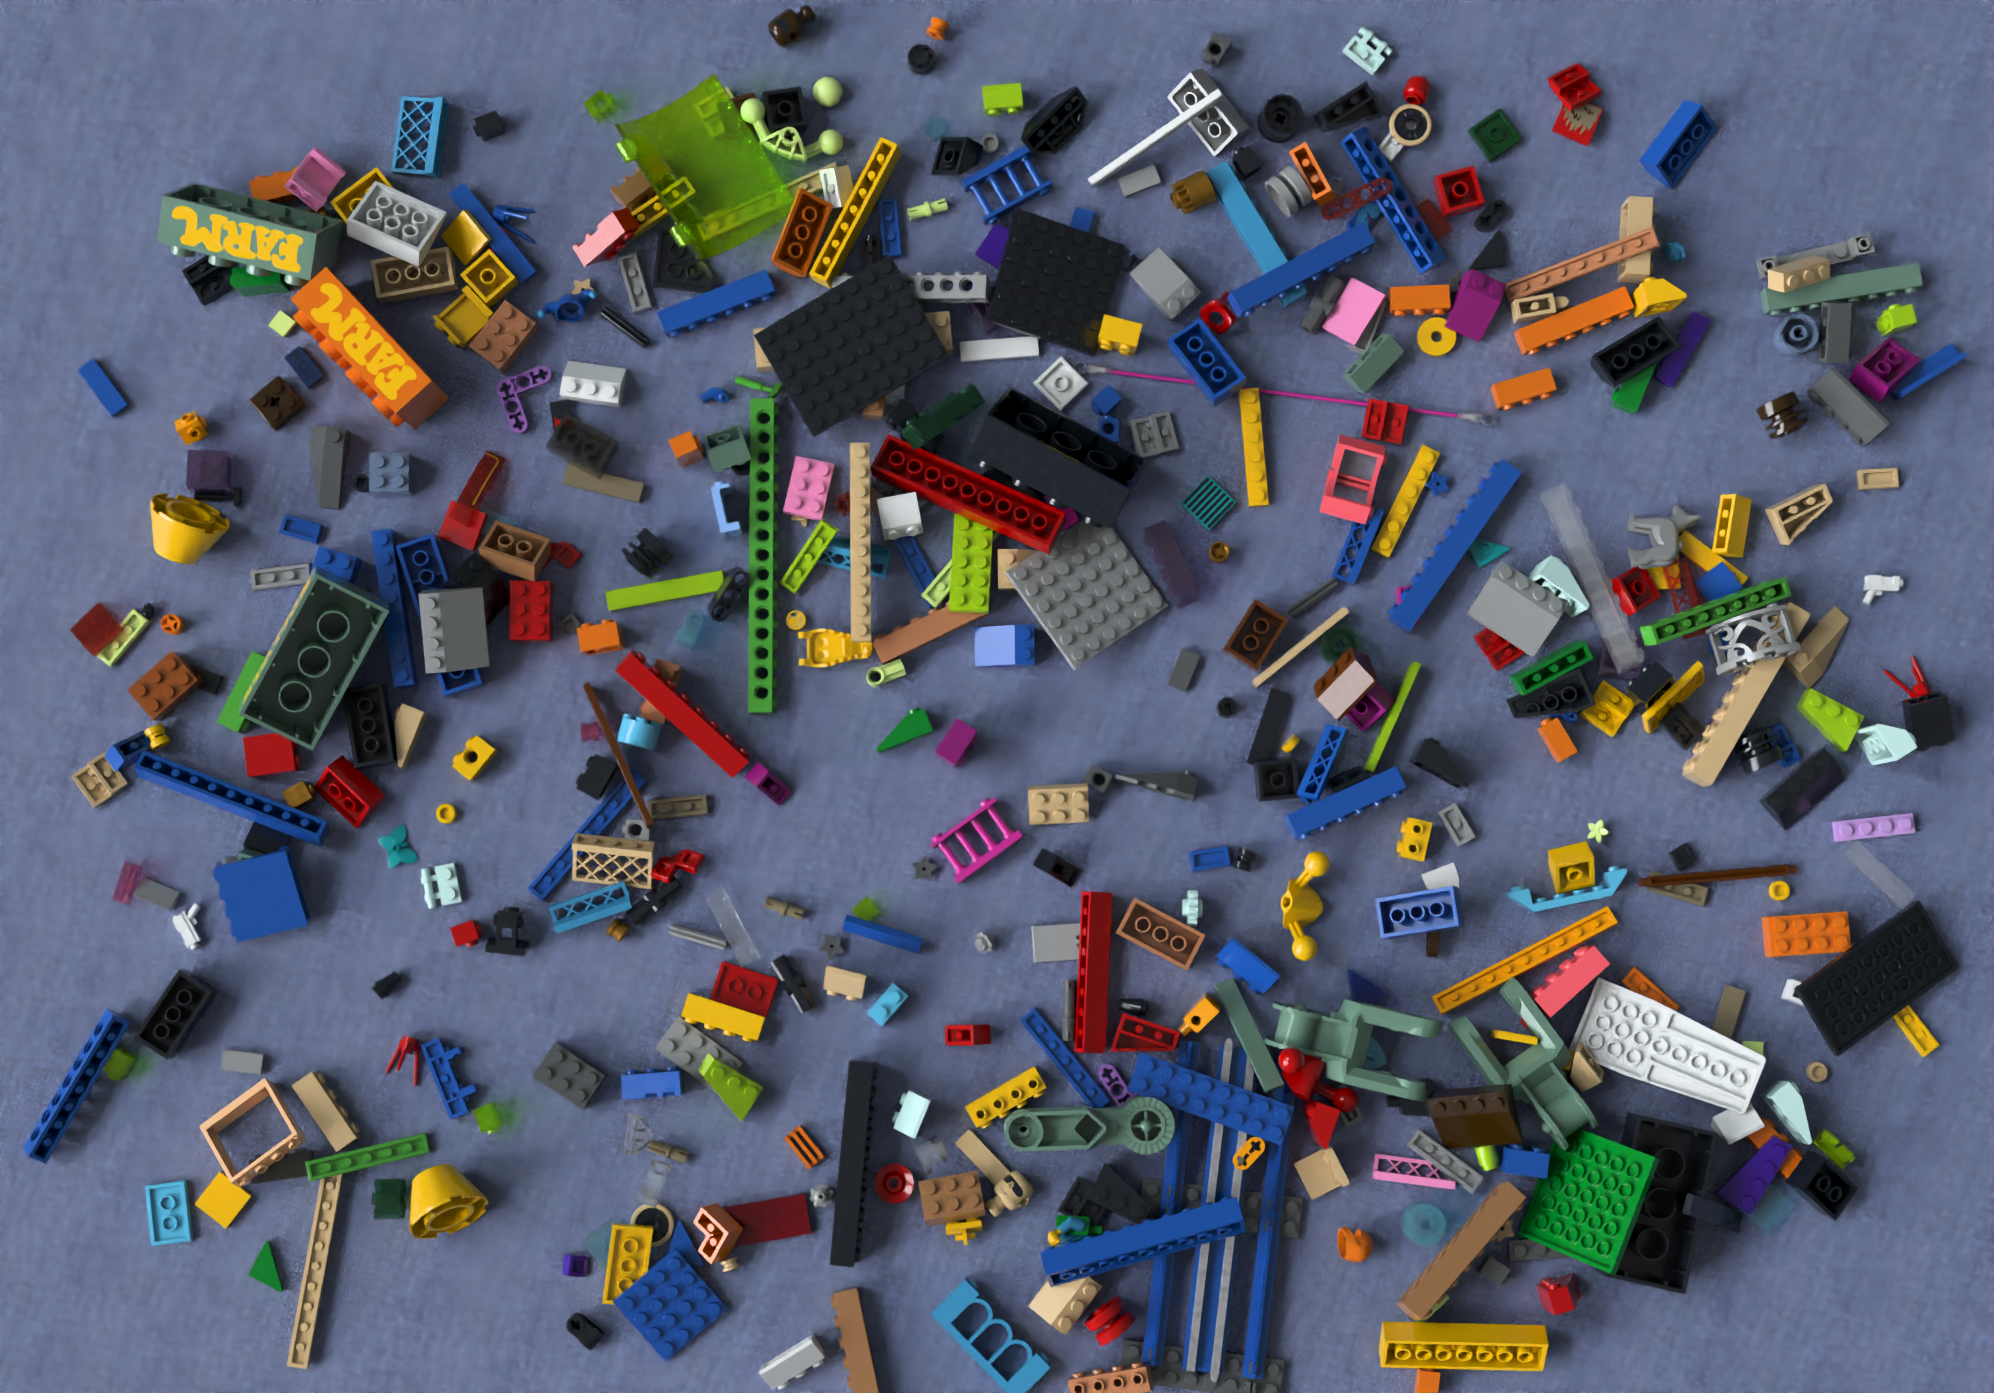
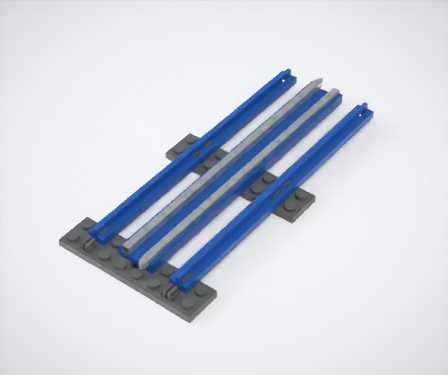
M1230 1038L1226 1039L1224 1045H1219L1216 1079L1255 1092L1257 1076L1244 1049L1232 1047V1040ZM1180 1040L1177 1065L1197 1072L1200 1042ZM1278 1056L1277 1070L1284 1082V1086L1275 1089L1274 1099L1294 1106L1295 1095L1282 1076V1068L1279 1065ZM1172 1107L1171 1112L1174 1117L1175 1130L1170 1143L1167 1145L1163 1180L1143 1177L1140 1196L1152 1207L1148 1219L1154 1220L1160 1219L1168 1213H1181L1186 1208H1199L1207 1202L1217 1203L1225 1197H1237L1246 1232L1258 1233L1244 1354L1225 1352L1239 1235L1196 1246L1184 1347L1165 1344L1175 1253L1154 1258L1144 1341L1123 1339L1120 1365L1123 1364L1124 1367H1130L1131 1363L1143 1361V1364L1149 1363L1153 1383L1156 1386L1212 1393H1280L1284 1359L1265 1357L1279 1236L1298 1238L1303 1198L1284 1195L1293 1113L1282 1146L1270 1141L1268 1143L1263 1192L1244 1190L1246 1169L1239 1170L1232 1162L1234 1154L1250 1138V1134L1211 1120L1203 1185L1184 1183L1192 1114ZM1247 1153L1244 1157H1237V1165H1246L1247 1162L1245 1161V1159L1248 1157Z

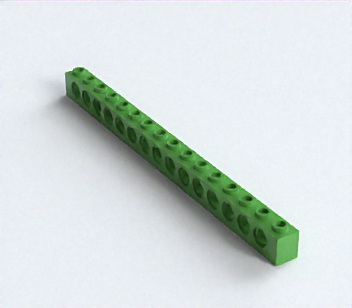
M750 398L749 714H774V709H777V697H774V690H777V678H774V670H777V658H774V650L778 648L777 638H774V630H778V620L774 619V611H778V599H774V591H778V579H774V572H778V560H774V553L778 552V540H775V533H778V521H775V513H778V501H775V494H778L779 486L778 482H775V474L779 473V464L775 462V455L779 454V444L775 443V435H779V424L775 423V416H779V404H775L774 398ZM764 415L770 417V421L767 424L760 423V418ZM762 435L770 436V440L767 443L759 441ZM763 454L770 456L769 461L766 463L759 461L760 456ZM762 474L770 475L767 482L759 481V477ZM762 493L770 495L766 502H761L759 496ZM766 512L769 514V519L764 522L760 521V514ZM768 532L769 538L766 541L759 540L760 533ZM763 551L769 553V558L765 561L759 559V554ZM761 571L769 572V577L766 580L759 579L758 576ZM763 590L769 592V596L765 600L758 598L759 593ZM761 610L769 612V616L764 620L758 618ZM767 630L769 632L766 639L758 638L759 631ZM761 649H766L769 654L767 658L760 659L758 652ZM761 669L768 670V676L764 679L758 677V672ZM762 688L768 690V696L764 699L758 697V691Z

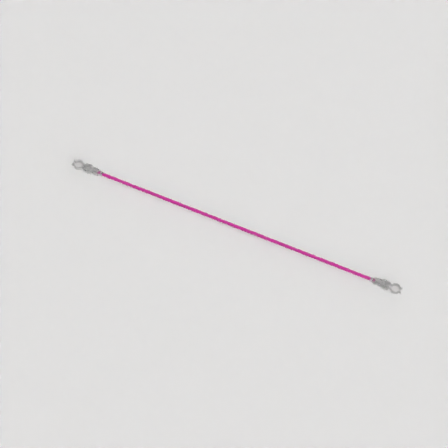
M1093 363L1088 364V366L1085 365V367H1088V370L1078 372L1082 374L1086 371L1089 375L1118 374L1195 384L1193 380L1111 370L1110 368ZM1259 389L1260 393L1362 406L1368 405V402ZM1409 408V412L1456 417L1462 421H1469L1474 424L1482 421L1486 426L1491 425L1481 420V417L1484 416L1479 412L1456 414ZM1490 413L1485 414V415H1491L1493 419L1497 418V417H1494V416H1493L1492 414H1490Z

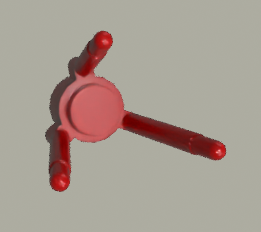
M1914 656L1911 657L1914 665L1911 671L1917 683L1912 686L1913 691L1887 670L1883 671L1891 680L1907 692L1911 698L1932 693Z
M403 1036L385 1072L389 1073L400 1051L402 1054L396 1068L398 1072L404 1062L406 1053L413 1055V1051H415L414 1086H417L419 1053L421 1046L418 1045L419 1040Z

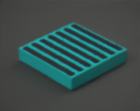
M1207 475L1180 504L1209 531L1232 508L1236 501Z

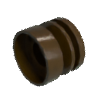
M1794 391L1782 395L1756 409L1761 421L1769 419L1772 421L1765 428L1766 431L1773 428L1776 429L1775 432L1769 434L1771 440L1785 437L1799 430L1809 421L1807 417L1798 420L1797 416L1803 414L1804 410L1794 412L1793 408L1800 403Z

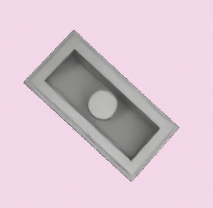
M143 877L133 896L166 910L173 911L181 892Z

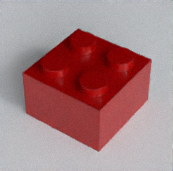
M1474 165L1436 175L1433 180L1443 219L1481 209L1485 203Z

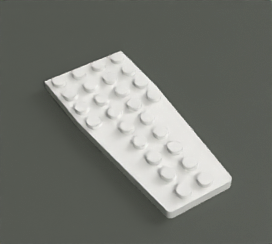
M1599 977L1569 1047V1050L1576 1052L1578 1043L1582 1042L1597 1063L1603 1067L1738 1113L1746 1112L1766 1062L1764 1056L1657 1001Z

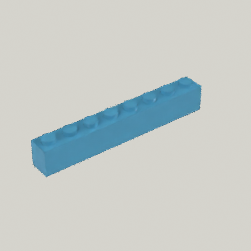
M1224 161L1207 171L1206 175L1213 186L1217 199L1263 274L1287 263L1285 250L1283 247L1279 248L1276 243V235L1272 230L1269 231L1266 226L1267 221L1265 217L1257 212V205L1253 198H1249L1246 194L1247 189L1244 183L1238 181L1235 176L1237 175L1235 168L1229 165L1227 161ZM1305 285L1297 291L1295 289L1289 291V295L1280 299L1283 307L1286 309L1303 299L1307 294V286Z

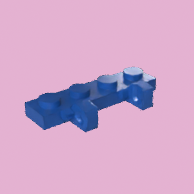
M441 1037L420 1045L450 1120L470 1112L466 1101L471 1100L469 1095L479 1091L476 1083L465 1088L463 1083L459 1084L452 1067L454 1063L453 1058L464 1054L462 1046L451 1050L450 1046L444 1047Z

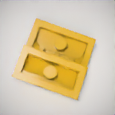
M1603 680L1593 693L1596 705L1582 710L1579 715L1610 737H1613L1633 709L1634 703L1629 697Z

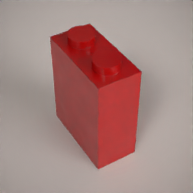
M277 733L243 737L247 777L257 778L300 771L299 766H302V760L297 752L298 743Z

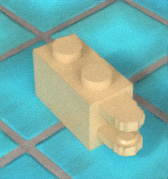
M1553 293L1516 299L1510 304L1513 322L1516 324L1550 317L1556 312L1564 310L1568 306L1569 300L1565 296L1554 297Z

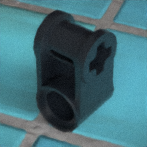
M574 1313L567 1321V1330L590 1351L605 1336V1333L581 1313ZM579 1320V1326L574 1327V1321Z

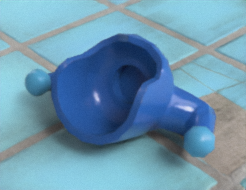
M586 289L578 294H565L556 302H548L542 310L538 311V317L544 318L546 314H555L556 320L559 322H579L586 314L587 303L597 297V292Z

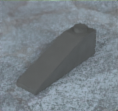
M331 426L311 428L309 451L319 507L338 510L340 508L351 432L346 428Z

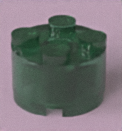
M1337 625L1328 629L1321 636L1318 644L1321 659L1331 666L1350 647L1358 651L1361 648L1358 635L1352 628L1345 625ZM1338 642H1341V646H1344L1341 650H1337L1338 647L1335 646Z
M375 1179L374 1189L376 1193H372L371 1197L372 1205H376L374 1208V1220L403 1219L407 1207V1202H405V1195H407L405 1179Z

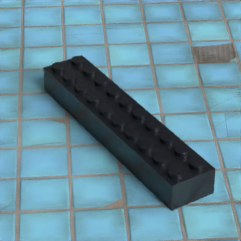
M849 1060L829 1264L833 1266L854 1267L855 1263H859L861 1248H857V1243L861 1242L863 1228H859L860 1221L863 1222L865 1208L861 1207V1202L865 1201L867 1187H863V1181H867L869 1167H865V1160L870 1158V1147H867V1140H870L872 1137V1127L869 1126V1119L872 1120L874 1116V1106H871V1099H874L876 1096V1086H873V1079L877 1078L878 1066H875V1061Z

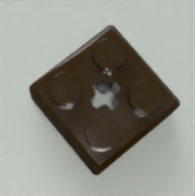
M280 376L275 377L249 399L252 406L275 431H278L306 407ZM276 400L279 401V407L274 406Z

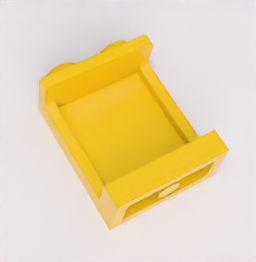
M468 285L462 289L463 294L438 316L436 314L433 316L436 320L434 325L441 333L445 330L449 334L447 339L454 346L458 344L461 348L465 347L477 336L494 314Z

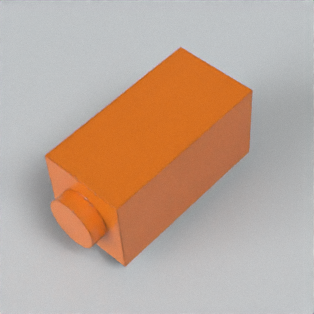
M1548 717L1540 722L1541 726L1537 730L1557 763L1578 752L1558 718L1551 719V717Z

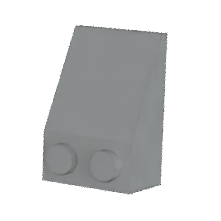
M1159 247L1129 273L1165 318L1173 319L1201 294L1188 276Z

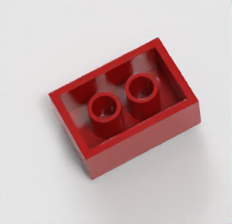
M510 581V641L553 642V583L551 581Z

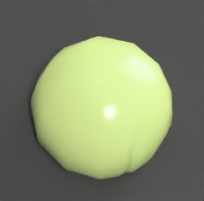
M823 77L813 87L815 101L825 107L836 105L843 94L841 83L833 77Z

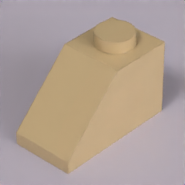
M1579 1042L1570 1078L1573 1085L1578 1087L1581 1092H1584L1602 1083L1604 1071L1584 1044Z

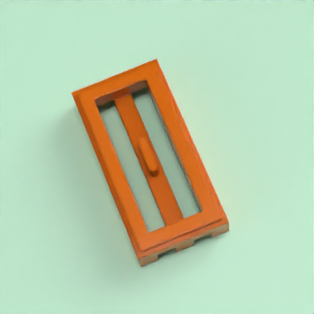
M800 1125L784 1138L808 1169L825 1157ZM798 1131L817 1153V1158L813 1156L796 1134ZM792 1136L812 1160L811 1163L808 1162L790 1139Z

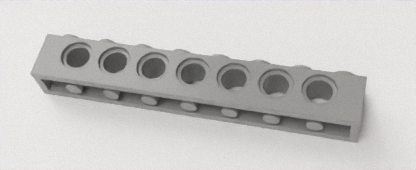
M922 272L915 273V275L901 273L908 286L915 284L912 293L918 303L990 302V278L983 272H974L973 275H966L963 272H955L954 275H946L943 272H936L934 275H927V273ZM840 273L839 276H833L832 288L853 276L848 273ZM933 283L934 288L931 291H926L927 286ZM950 283H953L954 286L952 290L946 291V286ZM968 283H973L972 289L965 291V286Z

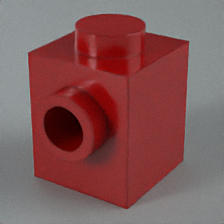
M470 920L450 928L456 947L466 945L469 948L477 945L478 940L482 939L483 929L480 922L477 923L476 920Z

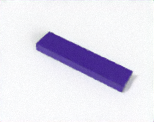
M1695 311L1691 313L1676 339L1681 348L1665 357L1654 379L1670 388L1673 386L1711 320Z

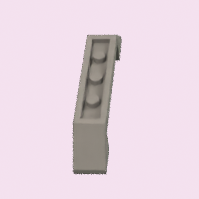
M1871 233L1851 237L1845 242L1777 258L1774 255L1757 259L1756 264L1760 278L1768 279V269L1812 255L1830 259V266L1874 253L1875 248Z

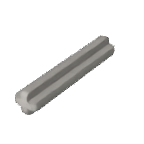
M672 924L669 930L670 935L725 950L727 946L726 939Z

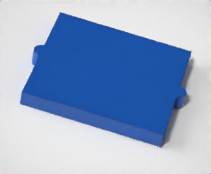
M1723 561L1694 581L1702 592V596L1706 597L1709 602L1737 592L1742 588V585L1734 576L1735 573L1731 572Z

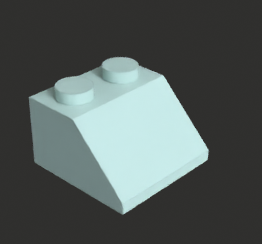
M911 1090L908 1093L903 1092L899 1102L902 1108L900 1112H895L892 1123L895 1124L893 1128L915 1138L931 1098Z

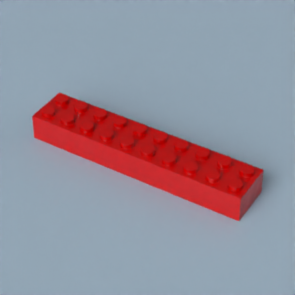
M889 434L870 467L872 476L909 493L916 492V496L1048 555H1050L1067 521L1066 512Z

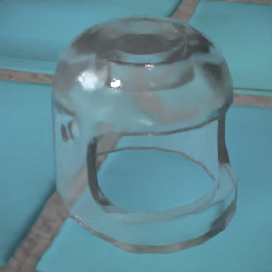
M936 1137L929 1138L914 1148L927 1176L933 1173L932 1167L938 1162L944 1164L949 1158L946 1145Z

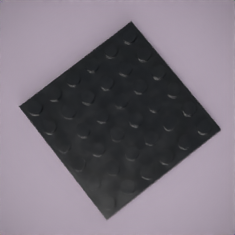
M1019 208L1014 209L985 321L1095 357L1099 346L1097 342L1103 317L1108 312L1125 245Z

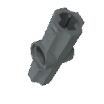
M1331 276L1327 281L1324 289L1317 295L1310 306V311L1300 325L1304 331L1313 335L1317 332L1345 287L1341 280Z

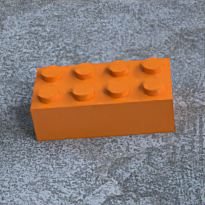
M1848 911L1762 917L1765 957L1845 952L1851 947Z

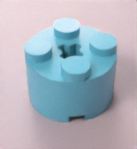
M624 714L617 741L655 751L662 724L651 721L649 724V720L636 717L635 721V716Z

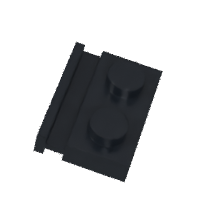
M1679 702L1659 722L1663 729L1683 750H1687L1699 737V733L1705 730L1684 705Z

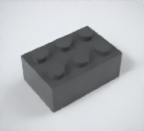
M555 1042L532 1077L583 1110L586 1109L608 1074L561 1043Z

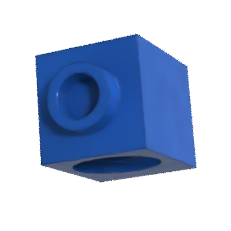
M1108 384L1091 400V409L1098 416L1108 415L1121 403L1122 397Z
M1105 415L1103 418H1099L1098 434L1118 444L1119 418H1114L1113 415ZM1105 426H1111L1113 427L1114 432L1112 434H1106L1103 431V428Z

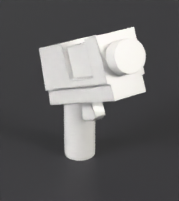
M1865 576L1863 591L1868 592L1862 603L1870 605L1874 596L1882 595V591L1898 592L1899 587L1903 586V579H1900V576Z
M194 903L188 913L183 911L178 916H173L172 920L177 931L181 933L186 947L191 948V950L199 947L198 943L202 941L194 926L198 924L195 916L201 909V906Z

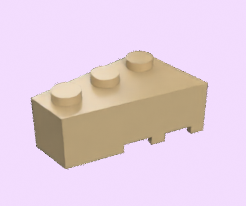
M1825 483L1815 484L1764 510L1780 545H1789L1833 500Z

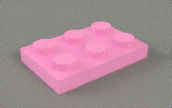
M796 456L783 513L821 521L835 464Z

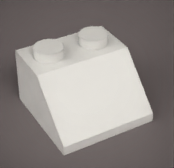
M916 492L877 499L884 540H894L899 537L915 536L923 533Z

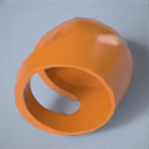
M1348 1227L1339 1228L1337 1243L1341 1258L1357 1263L1367 1260L1373 1251V1241L1370 1235L1361 1229H1357L1355 1235H1353Z

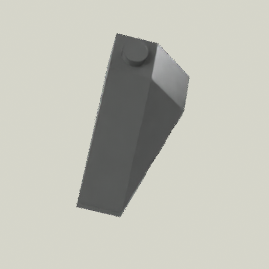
M1183 770V773L1116 774L1115 780L1191 802L1195 795L1198 777H1194L1195 773Z

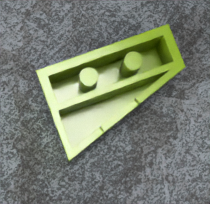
M1812 688L1804 690L1796 706V709L1836 747L1835 749L1839 753L1848 750L1864 718L1858 712Z
M709 1053L698 1069L709 1085L742 1122L763 1087L754 1079Z

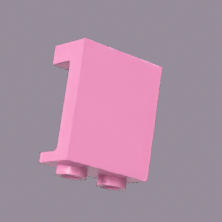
M315 147L307 154L284 187L316 212L326 203L327 197L340 179L345 176L346 171L339 164L328 158L323 151Z

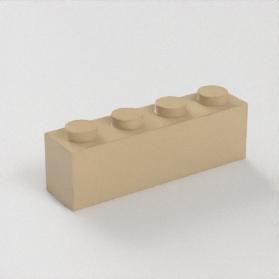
M312 1071L293 1084L292 1087L335 1151H342L361 1137L359 1135L360 1129L354 1122L351 1123L347 1117L349 1113L346 1108L338 1104L336 1101L338 1097L332 1089L329 1090L326 1086L325 1077L320 1072Z

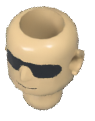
M1015 1170L995 1185L994 1192L996 1196L993 1199H988L985 1202V1206L994 1217H997L1005 1207L1013 1211L1019 1207L1026 1206L1034 1190L1025 1177Z

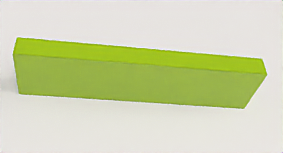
M822 518L779 584L796 594L839 529Z

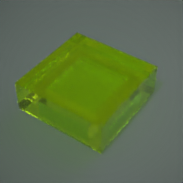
M867 897L852 909L858 918L870 921L879 912Z

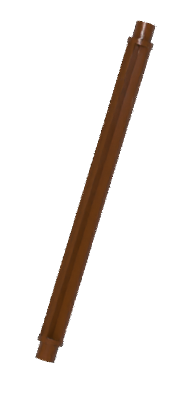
M1783 864L1766 867L1646 876V878H1639L1638 884L1639 887L1651 888L1667 885L1788 876L1789 874L1796 873V866Z

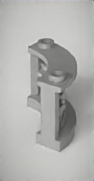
M1773 603L1764 609L1711 625L1712 627L1705 630L1706 634H1709L1717 660V675L1734 674L1754 665L1753 661H1760L1759 659L1762 658L1768 661L1788 657L1801 650L1799 642L1795 641L1786 612L1787 606ZM1778 615L1781 628L1772 630L1771 628L1777 625V621L1769 622L1768 619L1771 616ZM1747 626L1757 628L1766 633L1759 639L1757 651L1752 652L1745 644L1737 643L1740 634ZM1727 631V636L1722 639L1729 642V645L1723 646L1719 634ZM1782 632L1784 633L1787 644H1785V642L1778 634ZM1772 638L1768 640L1771 646L1769 648L1764 647L1763 643L1767 639ZM1736 648H1742V649H1744V650H1745L1744 655L1738 656L1739 650H1735V649H1736Z

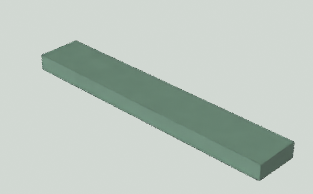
M1231 978L1215 984L1214 988L1264 1092L1267 1093L1283 1087L1284 1082L1234 979Z

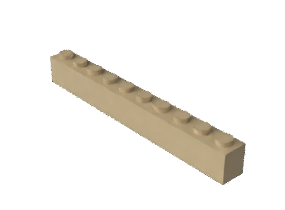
M850 443L852 643H872L870 443Z

